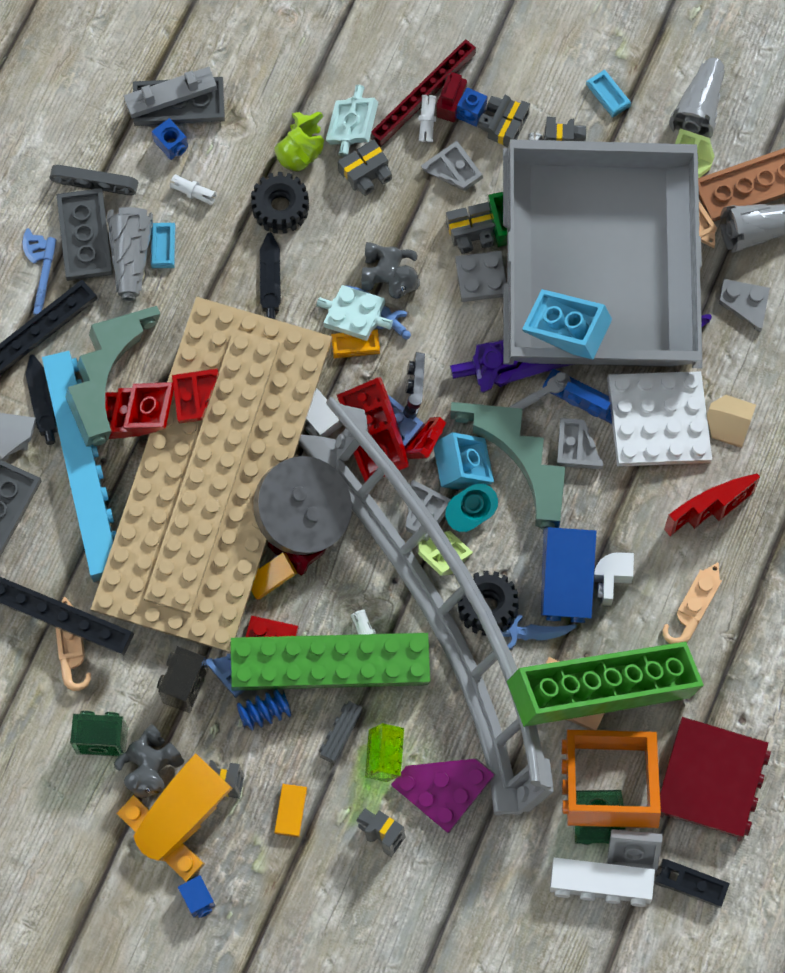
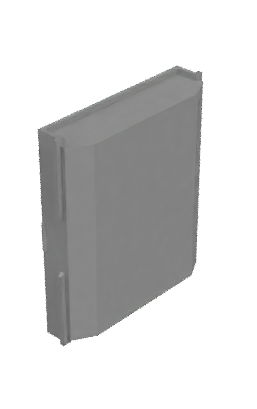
M510 139L508 148H503V226L507 228V283L503 285V364H513L514 361L537 364L679 366L692 364V368L702 369L700 289L702 255L701 237L699 236L697 144ZM541 289L606 306L612 321L593 360L570 354L523 332L522 328Z

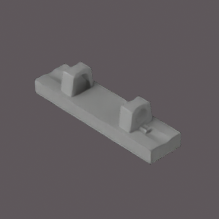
M206 67L194 72L193 70L186 72L183 76L153 86L141 87V90L123 96L131 118H135L217 90V85L210 67Z

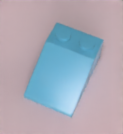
M541 289L522 330L570 354L593 360L611 324L612 317L604 304Z

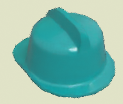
M475 484L466 488L448 502L445 511L447 523L458 532H467L474 529L495 514L498 508L497 494L492 487L486 484Z

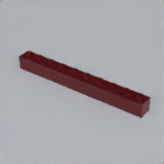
M465 39L371 131L370 139H374L378 146L382 147L421 108L422 95L434 96L444 86L447 76L451 72L457 73L476 54V47Z

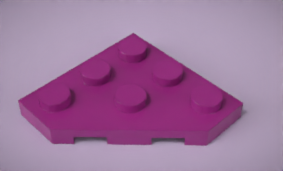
M477 758L405 766L391 786L443 830L450 833L496 774Z

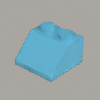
M452 432L437 440L434 446V455L441 487L459 490L475 484L488 485L494 483L485 438Z

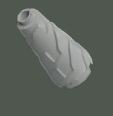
M709 58L705 63L701 64L698 73L684 92L677 108L671 114L669 125L673 133L675 128L678 131L681 128L711 138L713 136L717 118V107L720 100V89L725 74V67L720 59Z
M785 204L732 205L724 207L721 211L720 219L726 218V224H720L721 233L727 249H732L731 252H738L744 248L767 242V240L785 235Z
M122 207L119 208V214H114V209L107 213L109 240L115 270L116 292L122 297V300L134 301L142 290L143 270L150 242L151 227H153V214L151 212L147 216V210Z

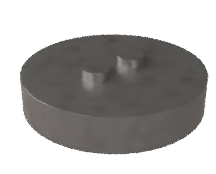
M299 456L284 460L265 473L255 491L253 510L258 528L273 546L290 554L308 555L324 550L340 539L347 529L351 518L352 501L345 480L334 467L314 457Z

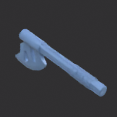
M27 228L22 241L25 255L32 263L44 260L34 304L33 315L36 316L42 311L56 239L48 237L45 240L41 235H33L30 229ZM30 242H39L37 244H29ZM40 249L45 250V251H42V252L33 253L34 251H37V250H40Z

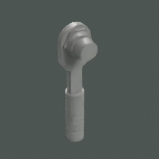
M559 372L556 376L549 379L546 387L528 395L511 405L510 408L525 409L550 392L559 393L563 391L568 381L571 382L569 375Z

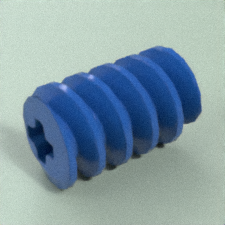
M275 689L273 698L266 692L264 694V701L259 696H255V704L247 699L245 708L240 702L237 703L243 727L245 729L247 725L251 731L254 730L255 722L261 728L264 727V719L273 724L274 715L279 721L282 720L283 712L289 718L292 716L284 690L283 694Z

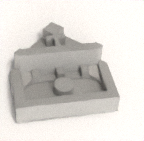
M0 413V460L5 461L9 459L8 455L19 450L28 449V442L31 441L36 426L35 417Z

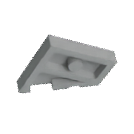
M455 141L421 165L424 172L463 191H466L483 179V175L458 141Z
M724 279L719 304L727 310L733 311L741 320H747L755 326V330L761 332L770 288Z
M560 418L557 466L603 469V461L597 453L596 445L589 435L588 427L584 420Z
M412 479L410 483L411 488L439 524L445 515L446 507L451 499ZM408 507L406 530L414 534L421 527V523ZM426 534L423 540L428 541L429 535Z

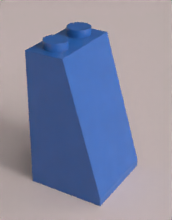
M547 527L543 530L541 615L546 616V621H561V617H571L570 622L585 623V618H592L597 530Z

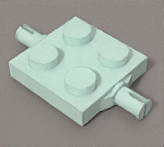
M355 85L354 95L351 98L335 102L326 141L330 145L341 144L338 154L342 157L348 155L351 144L369 142L379 102L375 98H362L365 89L362 85Z
M342 285L333 301L321 297L317 300V307L328 310V314L323 322L325 328L367 341L371 332L377 326L389 330L392 327L393 320L381 317L385 298Z

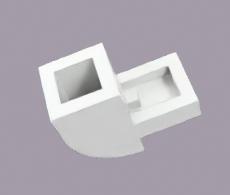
M611 553L598 562L594 572V582H602L598 583V597L602 598V605L612 606L614 583H632L634 553Z

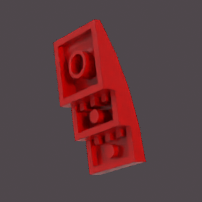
M377 377L337 394L340 404L365 410L368 433L400 471L409 467L398 423L382 378ZM359 446L353 454L366 482L377 470L378 466L365 450Z
M174 383L133 384L132 388H118V392H105V409L111 428L109 439L136 437L166 429L174 392Z
M756 473L736 478L693 497L668 514L664 530L671 537L688 522L695 529L711 515L720 521L755 492L760 476Z

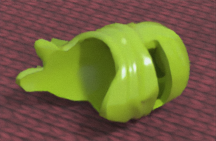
M300 112L292 113V117L295 119V124L290 125L292 131H289L287 136L274 147L276 157L283 167L295 172L302 171L322 153L323 137L321 135L312 137V134L320 133L321 127L317 123L323 118L322 112H316L311 115H303Z

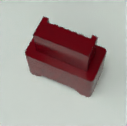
M451 72L447 76L436 105L437 118L453 123L456 121L457 105L467 88V80L463 79L462 75Z

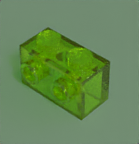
M382 723L369 729L365 778L388 782L401 776L404 728Z

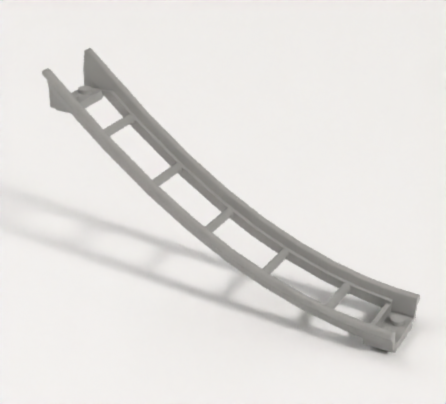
M329 397L326 404L346 427L345 430L338 435L336 440L321 436L301 435L299 445L309 457L325 461L343 477L350 491L352 510L390 560L418 603L440 642L460 684L475 723L486 766L496 774L490 781L494 815H520L524 811L530 812L554 792L550 759L544 758L536 725L523 727L514 700L513 704L518 718L503 732L501 731L499 720L482 674L498 660L507 683V680L517 671V667L492 611L467 567L437 521L397 467L368 433L365 410L345 406L338 403L334 398ZM359 446L365 450L378 466L377 470L363 486L343 462L348 460ZM384 475L421 523V527L406 543L369 494ZM426 534L429 535L460 584V587L445 602H443L436 588L411 551ZM465 595L477 614L493 648V651L479 665H476L464 637L449 612ZM521 729L528 765L514 777L506 742Z

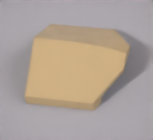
M724 395L712 402L707 413L711 438L742 448L756 404L729 395Z

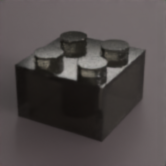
M177 646L175 653L171 652L167 659V672L165 675L162 674L160 676L157 688L159 689L158 692L163 704L191 713L209 668L205 656Z

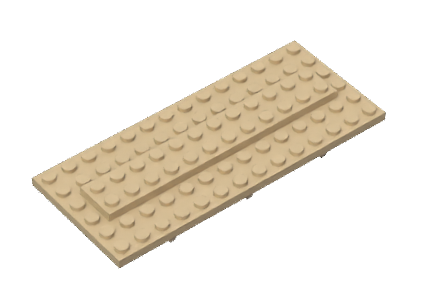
M200 297L195 298L167 382H173L172 375L218 368L219 376L203 420L179 424L173 392L166 429L150 433L91 606V611L230 653V639L237 636L267 543V539L258 528L254 516L253 501L255 491L261 478L268 470L282 461L295 456L332 342V336Z

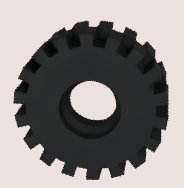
M278 172V176L275 177L273 173H270L267 180L263 176L260 179V185L256 183L254 191L251 193L254 219H257L259 226L263 224L266 231L272 228L273 233L278 234V230H282L283 234L288 233V228H291L292 231L296 230V224L298 223L301 226L304 223V218L307 219L309 197L304 183L301 184L297 176L293 180L290 173H287L286 177L283 176V172ZM276 198L288 199L289 206L284 210H275L271 206L272 201Z
M483 571V576H480L478 572L474 573L473 580L484 598H493L497 601V608L491 611L502 632H505L507 624L512 626L514 618H517L519 601L515 584L512 581L508 583V577L505 575L500 578L499 572L494 571L493 575H489V571ZM465 595L458 602V613L461 622L464 621V626L467 629L472 626L473 633L477 634L480 630L482 631V636H486L477 614Z

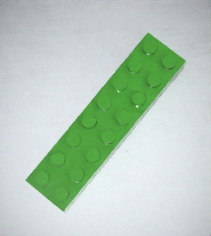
M428 633L240 637L230 639L231 691L422 686L430 683Z
M687 642L522 667L507 680L523 727L689 699L704 686Z

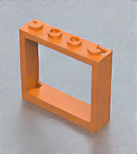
M567 729L566 739H562L561 754H566V759H562V774H566V780L562 779V795H567V800H563L562 812L567 814V826L659 828L661 808L657 732ZM575 749L645 751L648 807L576 805Z

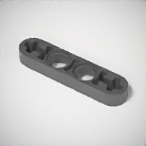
M53 165L49 176L51 181L58 184L87 189L102 188L105 192L123 195H135L139 183L138 180L130 176L64 165Z

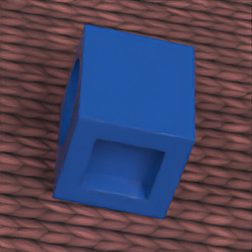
M467 87L457 105V119L477 127L481 115L487 110V96Z
M170 118L152 130L153 141L170 160L176 156H181L188 148L187 137ZM169 139H176L172 143L167 142Z
M201 875L178 886L193 918L196 916L199 918L207 916L212 912L211 908L216 906Z

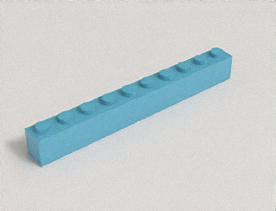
M70 351L44 356L42 361L88 567L93 582L101 580L116 531H112L110 523L114 522L111 508L106 509L105 501H109L106 486L101 487L100 479H104L101 465H96L95 458L99 457L97 446L90 445L86 447L65 397L68 387L82 383V380H77L76 372H79L77 358H72Z

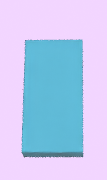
M606 70L586 81L588 88L612 118L631 107V101Z
M153 223L151 268H175V223Z

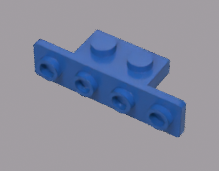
M552 369L543 384V388L547 386L549 379L556 376L560 371ZM570 377L571 382L568 381L563 391L559 393L550 392L567 401L570 405L579 407L590 415L612 424L611 402L608 395Z

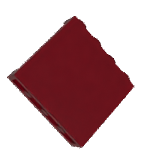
M682 717L660 790V817L663 818L666 815L738 837L737 841L740 842L744 835H749L752 822L748 821L750 811L755 812L758 798L754 796L756 788L761 789L765 775L761 774L762 766H767L771 755V751L767 750L769 742Z

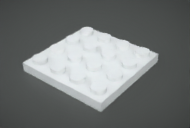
M701 371L608 375L607 382L609 400L611 402L610 408L617 466L711 463L712 453Z

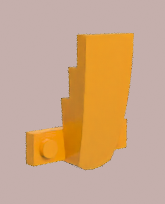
M195 753L172 779L150 809L133 795L116 814L135 831L133 836L135 843L144 855L150 859L166 862L184 881L188 882L199 872L205 863L184 842L202 827L201 824L217 809L216 806L233 788Z

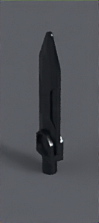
M268 232L260 248V304L262 305L263 312H266V317L275 319V311H279V305L281 304L280 248L273 234Z
M31 354L25 375L34 417L36 418V426L41 436L45 435L46 444L52 445L56 443L54 433L58 431L46 374L42 364L35 355Z

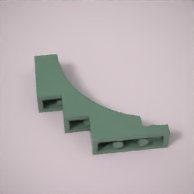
M157 306L91 325L89 336L95 351L80 355L77 364L84 382L68 387L65 396L86 447L90 445L100 446L109 439L111 428L105 409L107 379L122 355L141 340L143 329H150L158 323L161 313Z
M452 402L450 419H454L459 423L473 421V434L483 437L498 446L520 468L528 482L534 500L535 526L540 527L542 530L547 527L559 528L565 467L541 465L544 438L520 435L523 409Z

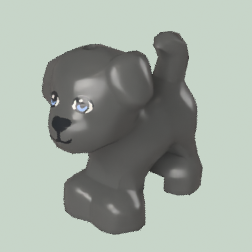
M366 242L365 264H372L377 260L379 263L373 268L363 267L361 278L362 290H372L374 284L378 282L389 284V295L392 298L400 299L405 294L419 288L420 279L416 270L407 265L399 267L402 259L409 258L416 261L418 257L416 251L410 249L400 250L393 246L383 247L375 243Z
M150 724L144 730L141 737L132 742L127 751L118 756L114 762V768L118 771L122 770L124 764L130 761L139 766L124 778V784L128 790H131L135 796L140 798H147L163 791L165 784L158 774L166 765L177 768L185 762L180 752L172 743H168L160 750L152 748L160 747L165 743V740L160 736L161 733L153 724Z

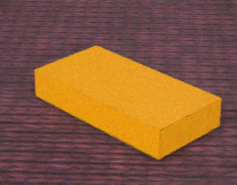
M378 329L371 332L367 341L344 333L331 334L334 359L380 354Z
M281 553L258 569L251 589L256 599L260 600L297 574L286 553Z
M282 784L275 834L300 838L307 787Z

